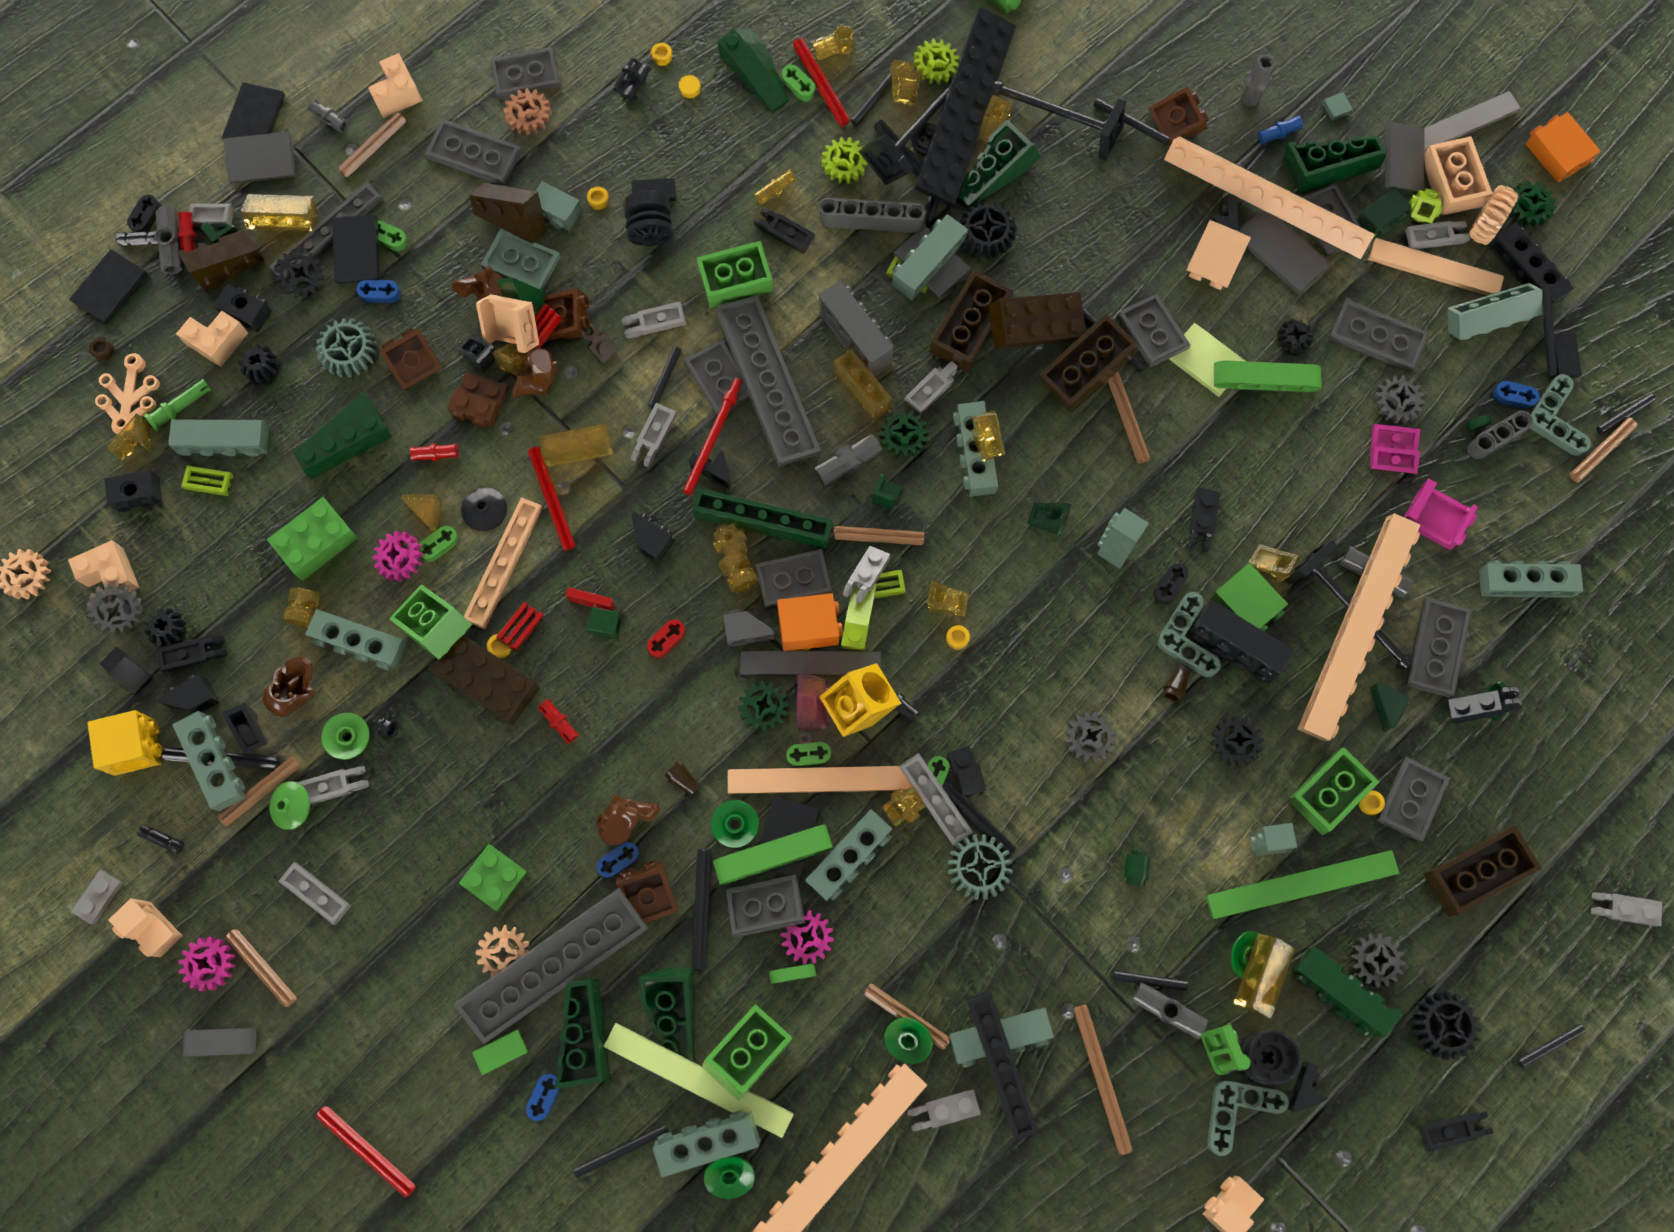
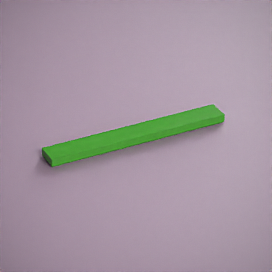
M1390 850L1206 895L1205 897L1213 920L1400 873L1393 851Z

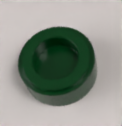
M1490 414L1472 419L1467 424L1469 430L1474 431L1491 425L1492 419Z

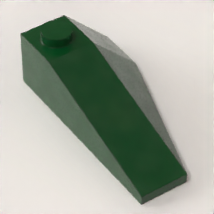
M733 29L717 41L719 56L772 113L789 101L765 43L752 29Z
M1008 120L991 134L984 152H980L977 157L978 162L975 167L968 172L963 180L958 197L968 207L974 206L977 202L982 201L1025 173L1041 158L1035 146Z
M693 967L667 968L640 976V1002L643 1009L647 1012L650 1027L655 1032L659 1045L695 1063V986Z

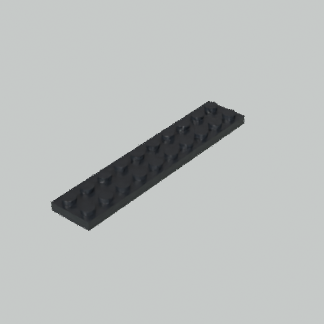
M981 6L976 10L914 186V189L951 208L956 203L994 93L992 90L995 81H998L1016 29V25Z

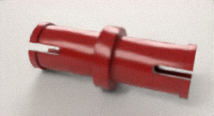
M187 211L178 212L179 232L177 236L180 238L181 250H185L187 253L195 250L194 238H196V232L193 231V214Z
M434 443L425 447H411L410 456L412 461L432 460L434 462L444 458H458L459 449L457 444L437 445Z
M550 699L540 704L541 706L538 707V710L551 723L549 726L552 729H556L567 744H570L579 736L567 722L566 715L561 714Z

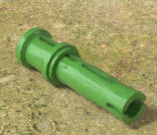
M202 378L170 402H162L159 408L150 414L146 413L144 417L156 431H159L160 426L170 419L175 420L178 412L212 389Z

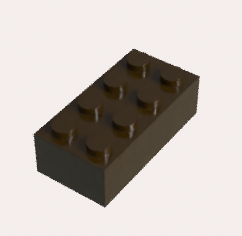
M974 270L931 340L929 353L948 363L952 361L959 369L969 373L992 334L988 305L998 299L1012 298L1013 290Z
M1080 292L1002 298L988 305L995 349L1075 342L1086 332Z
M1106 313L1039 374L1041 384L1070 413H1073L1138 354V344Z
M464 635L450 647L446 654L437 660L430 670L437 677L512 726L540 688L535 681Z
M1512 826L1497 832L1424 872L1423 875L1447 915L1451 917L1464 913L1542 868L1516 826Z

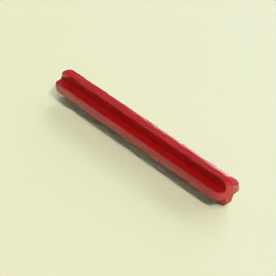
M802 38L794 40L793 47L837 123L840 127L848 125L850 123L849 116Z
M537 446L530 448L528 454L564 550H570L575 547V543L541 450Z
M325 1106L320 1109L316 1118L404 1197H408L414 1191L415 1185L329 1107Z

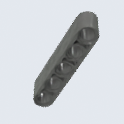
M825 198L819 203L820 221L826 227L917 233L923 231L926 226L925 208L918 203Z

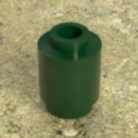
M1132 850L1131 854H1126L1124 873L1126 884L1146 885V881L1149 880L1151 857H1146V852Z

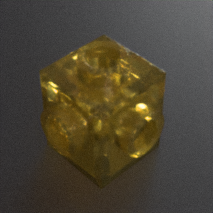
M734 523L730 525L723 524L713 533L715 541L712 544L717 554H723L727 563L748 553L744 542L747 538L741 527L737 529Z
M913 787L905 791L902 788L898 789L890 795L891 800L882 806L895 827L905 821L908 824L914 822L920 817L918 812L926 807Z

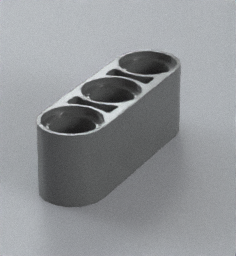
M1519 411L1480 433L1468 445L1469 455L1474 459H1483L1519 438L1533 425L1532 416L1526 411ZM1479 443H1481L1485 447V449L1481 448L1479 446Z
M257 1028L184 1031L182 1056L256 1054Z

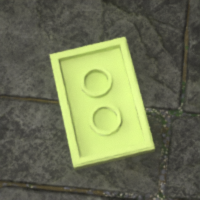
M1194 323L1184 334L1190 343V349L1169 358V360L1220 397L1226 388L1214 387V363L1225 360H1245Z

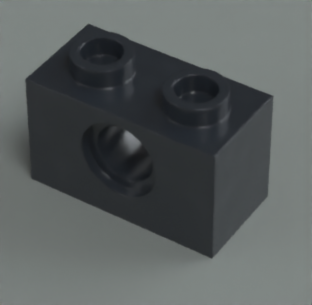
M226 284L213 304L215 309L219 313L223 311L239 321L241 325L259 333L272 312L267 305V300L257 294L255 296L248 294L249 292L241 286L233 287Z
M150 469L104 478L107 504L116 511L127 512L131 508L152 507L155 503L162 502L160 478ZM137 489L136 493L131 496V493Z

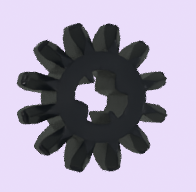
M256 344L254 349L248 346L247 353L241 352L243 359L238 360V364L241 366L240 372L249 381L253 382L255 380L261 384L263 378L270 381L269 376L271 374L276 375L274 369L279 367V363L276 361L278 358L269 347L264 346L262 348Z
M157 608V614L149 613L152 619L144 622L148 627L144 631L145 635L149 636L148 639L151 643H157L159 647H165L166 644L168 646L173 645L174 640L180 642L182 641L181 637H179L180 634L187 633L182 628L187 624L184 619H181L182 614L178 611L174 612L171 608H166L165 611Z

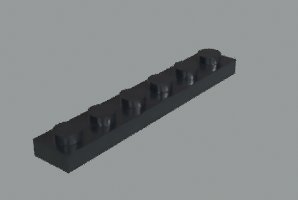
M990 990L966 998L1014 1140L1017 1141L1038 1133Z

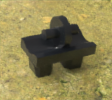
M631 57L628 64L623 66L622 74L615 83L613 90L621 94L622 97L633 101L637 91L646 80L651 66L640 63Z

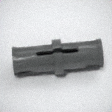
M316 99L311 100L308 104V110L318 116L322 123L332 126L339 133L347 131L349 122L336 114L334 109L324 106Z

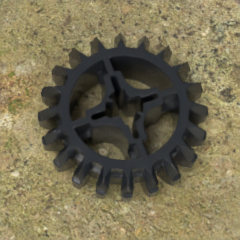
M987 201L984 202L983 206L978 202L975 204V208L969 206L967 212H964L962 219L959 220V223L968 229L963 245L964 250L970 249L971 255L975 252L978 253L979 259L982 255H986L987 260L990 259L992 254L996 259L999 257V252L1005 254L1007 248L1010 249L1012 247L1017 230L1014 217H1010V210L1004 212L1003 205L998 208L996 207V202L988 205ZM985 225H987V230H989V236L985 230ZM999 236H1002L1000 239L991 242V240H993L994 238H999Z
M1446 991L1443 994L1434 992L1433 997L1427 995L1425 996V1002L1420 1001L1417 1003L1421 1010L1413 1011L1418 1020H1412L1411 1023L1417 1025L1418 1029H1414L1412 1033L1420 1034L1421 1037L1418 1038L1417 1043H1426L1423 1049L1425 1052L1432 1051L1433 1057L1439 1058L1441 1056L1443 1060H1449L1450 1057L1453 1060H1458L1460 1055H1469L1467 1049L1474 1050L1476 1048L1472 1041L1478 1042L1481 1040L1475 1035V1032H1481L1482 1029L1481 1027H1476L1475 1022H1479L1481 1019L1473 1017L1472 1014L1475 1013L1476 1009L1474 1007L1467 1008L1469 1005L1467 999L1461 1001L1459 994L1452 996L1450 992ZM1441 1005L1453 1008L1452 1012H1448L1446 1015L1436 1012L1435 1009ZM1460 1020H1462L1463 1031L1459 1026ZM1430 1021L1433 1023L1432 1033L1430 1030ZM1447 1036L1458 1041L1450 1047L1439 1043L1441 1039H1446Z

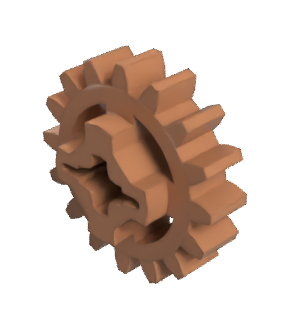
M526 88L525 93L517 90L518 95L511 94L512 101L505 102L507 108H504L507 124H510L512 130L517 128L519 134L523 130L526 131L527 135L530 134L531 130L537 134V128L545 129L544 122L550 123L549 116L552 115L549 101L546 100L543 93L539 95L536 89L533 93H530L528 88Z

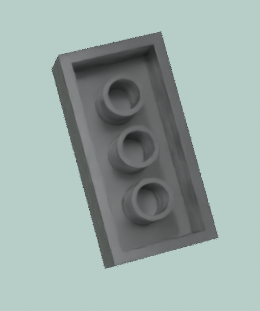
M840 280L819 294V314L868 379L872 380L892 366L894 345L888 336L884 337L880 332L881 329L877 321L869 318L863 303L856 301L850 286H845Z

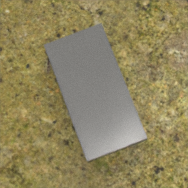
M190 204L189 212L193 214V227H200L206 222L211 227H227L232 223L235 207L232 204Z

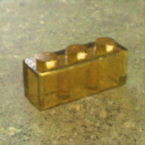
M247 194L241 210L247 229L312 231L318 215L313 196Z
M852 349L833 361V372L873 421H876L892 409V397Z
M606 424L539 436L542 458L547 467L613 454L611 437Z
M1258 934L1234 1003L1254 1014L1272 1018L1295 948L1278 938Z

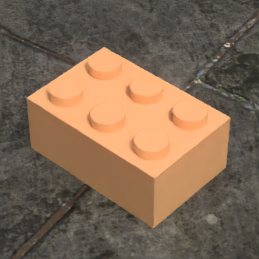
M1472 137L1430 145L1424 153V169L1431 189L1438 193L1443 205L1441 216L1483 207L1493 194Z

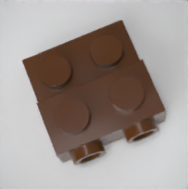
M1188 86L1148 107L1159 131L1170 137V141L1166 146L1172 144L1173 140L1179 136L1182 138L1187 136L1189 139L1208 129L1206 122L1209 121L1204 109L1199 110L1197 105L1200 104V100L1195 91L1191 93Z
M578 288L545 296L544 305L550 306L562 317V320L546 341L561 337L567 340L579 338L580 331H584L587 335V329H589L587 324L591 322L587 316L586 308L590 307V300L585 293Z
M413 328L401 334L403 338L396 342L394 339H391L382 344L383 349L379 351L403 390L443 369L420 330L414 331Z
M466 372L459 389L455 388L447 409L451 416L457 420L464 421L466 419L472 421L478 427L485 428V426L493 428L509 387L506 384Z
M656 860L649 861L642 865L643 869L634 872L631 868L619 873L620 877L616 878L617 888L621 889L645 923L678 912V907L662 862L657 864Z

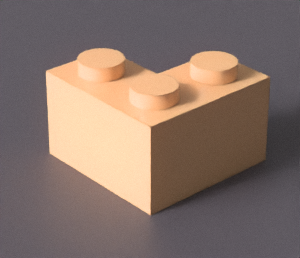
M399 53L379 61L387 79L368 88L383 118L422 101Z
M223 311L218 314L208 328L189 317L176 333L187 346L220 367L223 366L248 334L239 321Z
M113 540L68 559L75 579L87 587L102 581L104 587L105 583H109L111 587H114L116 582H119L120 588L128 585V592L139 588L124 548Z
M131 898L108 920L114 926L112 930L117 936L135 939L140 944L139 950L147 957H162L182 937V934L148 901Z
M1234 1175L1233 1178L1228 1177L1220 1187L1222 1189L1217 1197H1211L1204 1206L1206 1210L1203 1215L1221 1232H1247L1254 1223L1249 1217L1264 1200L1241 1177Z

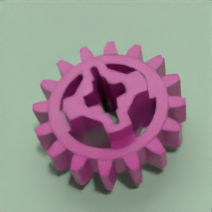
M394 531V536L387 533L385 541L379 539L381 546L374 547L378 554L372 556V559L378 561L374 567L380 570L379 574L391 581L395 579L402 582L403 577L411 578L410 572L417 573L416 565H422V562L418 559L424 556L422 552L418 551L422 548V545L417 543L418 539L404 531L403 533ZM404 543L408 544L410 548L409 550L407 549V546L404 545Z
M809 910L807 916H804L805 921H811L808 926L799 928L796 925L785 927L788 930L787 933H781V937L787 939V941L782 943V947L790 948L786 954L789 956L794 953L795 962L799 958H803L804 965L807 964L808 959H811L815 964L817 956L822 959L825 958L824 950L831 951L827 943L834 942V938L828 937V934L833 932V929H826L825 926L829 921L826 919L821 922L820 913L812 917V912ZM818 926L823 931L824 941L817 937L816 930ZM813 927L811 934L814 939L813 942L808 941L801 948L803 945L801 934H807ZM791 934L798 939L799 944L796 949L792 945ZM816 947L819 949L812 954H804L808 948Z
M208 937L207 940L205 938H198V944L190 942L189 947L191 950L182 951V954L186 956L185 960L178 961L179 964L184 965V968L179 970V973L186 974L182 981L184 983L191 982L189 988L196 989L199 987V991H206L207 988L209 990H216V983L224 986L225 981L223 978L232 977V974L228 972L229 968H235V964L230 963V960L235 955L228 954L231 946H223L224 940L217 939L215 941V937ZM209 947V949H206L204 953H198L202 949ZM201 960H207V963L209 964V966H211V967H213V968H207V965L204 964L205 962H203V961H201ZM210 975H216L212 979L204 981L205 979H208Z

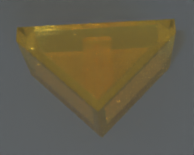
M509 343L494 351L493 356L501 369L518 378L525 369L524 358L530 351L526 353L518 352L517 344Z
M404 494L401 496L405 504L433 533L440 528L442 501L436 494Z

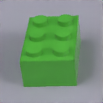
M761 241L696 258L710 308L773 292V281Z
M322 497L269 537L267 541L291 571L303 581L356 541L358 537L332 505Z
M422 584L389 618L408 637L437 659L446 654L450 647L472 625L453 606Z
M1343 747L1336 751L1287 801L1320 834L1324 835L1331 832L1379 781Z
M755 1004L710 1053L702 1067L740 1101L786 1049L792 1037Z

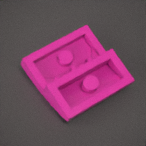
M1373 424L1370 468L1417 474L1420 458L1418 445L1421 429Z

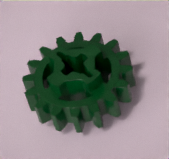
M1529 180L1524 185L1520 182L1516 188H1513V191L1518 193V198L1509 217H1516L1515 222L1517 223L1522 221L1523 227H1527L1529 223L1532 228H1535L1538 224L1544 225L1554 215L1553 212L1557 208L1553 205L1556 202V198L1550 197L1553 191L1547 192L1545 190L1547 185L1539 187L1538 181L1531 185Z
M904 409L901 410L900 415H897L894 411L892 412V419L886 416V424H881L880 430L882 432L879 434V439H884L881 446H888V454L894 451L895 458H898L899 454H903L904 459H907V454L915 457L916 450L922 452V445H927L928 439L926 437L929 433V430L925 429L927 423H920L921 415L913 417V411H910L908 415L905 414ZM901 432H905L906 437H903Z
M761 681L760 687L752 683L751 691L746 688L744 689L746 697H739V701L743 705L738 706V710L744 712L740 715L741 720L748 719L745 723L746 727H750L753 724L755 732L758 731L759 727L763 729L764 733L767 732V727H771L775 731L776 723L784 724L781 717H788V713L784 709L789 708V703L783 702L787 699V695H780L782 691L780 686L773 689V682L765 686L764 681ZM763 692L761 696H758L756 698L753 697L754 695ZM773 695H774V696L777 698V700L779 701V707H778L776 704H773V702H772V696H773ZM767 699L769 709L765 708L760 714V707L758 705L762 706ZM748 707L755 711V718H752L749 714ZM770 716L774 717L773 719L764 722L766 718Z

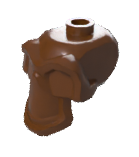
M489 265L485 267L484 271L463 279H456L452 282V289L462 298H466L473 293L478 300L490 294L503 297L497 283L498 279L502 277L494 272Z
M538 348L530 351L524 358L525 376L517 378L512 391V398L514 399L525 395H550V386L554 382V374H557V362L552 360L550 352Z
M305 657L289 659L285 663L286 668L279 667L276 670L273 682L266 688L262 698L263 704L270 713L280 717L288 716L307 700L314 698L315 690L312 689L309 683L312 679L313 667L312 663Z
M615 795L612 802L606 807L604 814L601 813L597 819L596 827L598 828L599 837L608 845L617 846L627 842L638 819L647 822L652 821L660 810L659 805L623 799Z

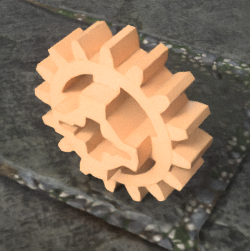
M18 549L17 555L10 552L9 560H1L4 566H0V581H2L0 582V588L9 596L16 599L21 597L29 599L30 593L38 596L37 590L39 588L45 590L46 588L43 583L50 582V579L46 577V574L51 573V570L46 567L49 562L43 559V556L37 552L35 553L30 549H27L26 552Z
M506 925L503 926L502 931H499L497 927H493L492 935L488 932L484 934L486 941L479 940L478 945L483 947V949L476 950V955L482 956L477 961V964L485 965L482 970L483 973L488 970L491 971L490 978L507 967L511 960H517V958H520L529 951L525 950L529 946V941L522 942L524 933L516 935L515 927L511 932L507 931ZM500 937L499 942L495 946L488 947L493 940ZM509 938L513 939L518 944L519 948L517 946H513L509 942ZM501 948H506V952H508L505 958L501 957V953H497L500 952ZM488 959H493L498 964V967L492 965Z

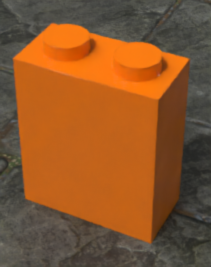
M1569 112L1560 117L1558 115L1554 116L1544 127L1541 125L1536 127L1530 133L1531 137L1526 142V146L1557 183L1591 163L1600 153V149Z
M833 593L777 600L783 651L839 645V637L843 636L842 623H837L836 615H840L838 601L834 602Z

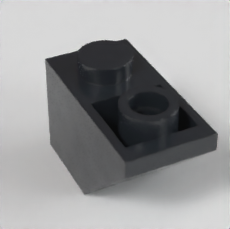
M634 511L632 513V520L638 549L642 554L659 564L674 543L671 535L672 532L663 525L658 527L653 524V520L644 513L639 515Z
M200 674L187 677L184 683L177 687L166 689L162 693L163 695L156 698L158 703L166 707L191 713L204 712L220 703L208 679Z

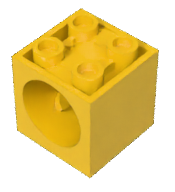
M877 663L848 672L819 696L843 737L872 727L901 704Z
M134 710L87 722L95 769L116 776L162 764V746L158 743L157 737L159 725L155 719Z

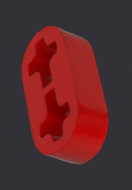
M675 619L668 621L650 638L647 648L652 657L658 659L665 657L683 640L686 631L681 621ZM672 626L674 628H677L678 626L680 627L678 629L680 632L679 635L672 634L669 638H667L671 634L670 628ZM666 640L662 644L663 650L661 652L659 650L653 651L655 649L654 643L661 644Z

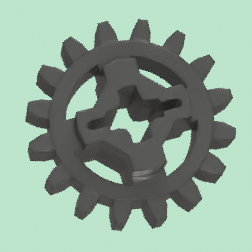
M1393 376L1390 380L1385 379L1382 385L1380 384L1376 389L1377 393L1373 396V399L1378 401L1374 404V407L1381 409L1378 415H1386L1385 421L1392 418L1393 424H1397L1399 420H1401L1402 424H1406L1409 420L1413 421L1423 411L1422 407L1426 401L1421 400L1425 393L1418 392V389L1421 387L1420 385H1412L1414 379L1407 382L1405 376H1402L1399 380L1396 376ZM1409 408H1412L1408 412H1403V410H1408Z
M116 582L114 587H111L109 583H105L104 590L98 586L95 591L96 594H90V601L86 607L91 609L88 612V617H95L93 624L101 623V630L110 627L111 633L115 631V628H119L121 632H124L125 626L133 628V621H139V614L142 613L143 608L139 606L141 605V598H135L136 591L128 592V585L120 588L119 582ZM117 603H119L118 607H116V609H113V611L111 612V608H113L117 605Z
M1085 711L1083 718L1077 714L1074 717L1076 723L1070 721L1068 726L1071 729H1066L1064 734L1069 736V738L1065 739L1064 743L1071 744L1068 752L1075 751V759L1082 756L1083 763H1086L1089 758H1091L1093 763H1096L1098 756L1104 760L1106 758L1105 752L1111 754L1113 751L1109 745H1115L1117 742L1111 739V737L1117 734L1116 731H1110L1109 729L1113 723L1106 724L1104 722L1106 720L1105 715L1101 719L1097 718V712L1089 716L1088 711ZM1089 722L1097 724L1098 727L1090 725ZM1078 728L1080 736L1078 740H1075V732ZM1098 733L1093 740L1090 739L1083 742L1087 735ZM1103 734H1105L1106 737L1104 747L1102 746L1103 743L1101 742V737ZM1082 748L1090 749L1092 752L1084 751Z
M1377 933L1374 937L1372 934H1367L1365 939H1357L1360 946L1355 945L1351 947L1355 951V955H1350L1349 959L1355 960V964H1352L1350 968L1358 970L1355 975L1356 978L1364 977L1363 984L1366 985L1372 981V986L1375 988L1379 987L1380 983L1383 987H1388L1389 981L1392 983L1398 981L1395 975H1403L1404 972L1399 967L1406 965V962L1400 960L1404 952L1396 950L1400 945L1399 943H1390L1392 937L1386 936L1383 939L1382 933ZM1372 944L1370 951L1364 954V950ZM1374 957L1380 959L1381 963L1378 964V962L1374 961ZM1388 967H1391L1390 971L1385 976H1383L1385 974V970Z

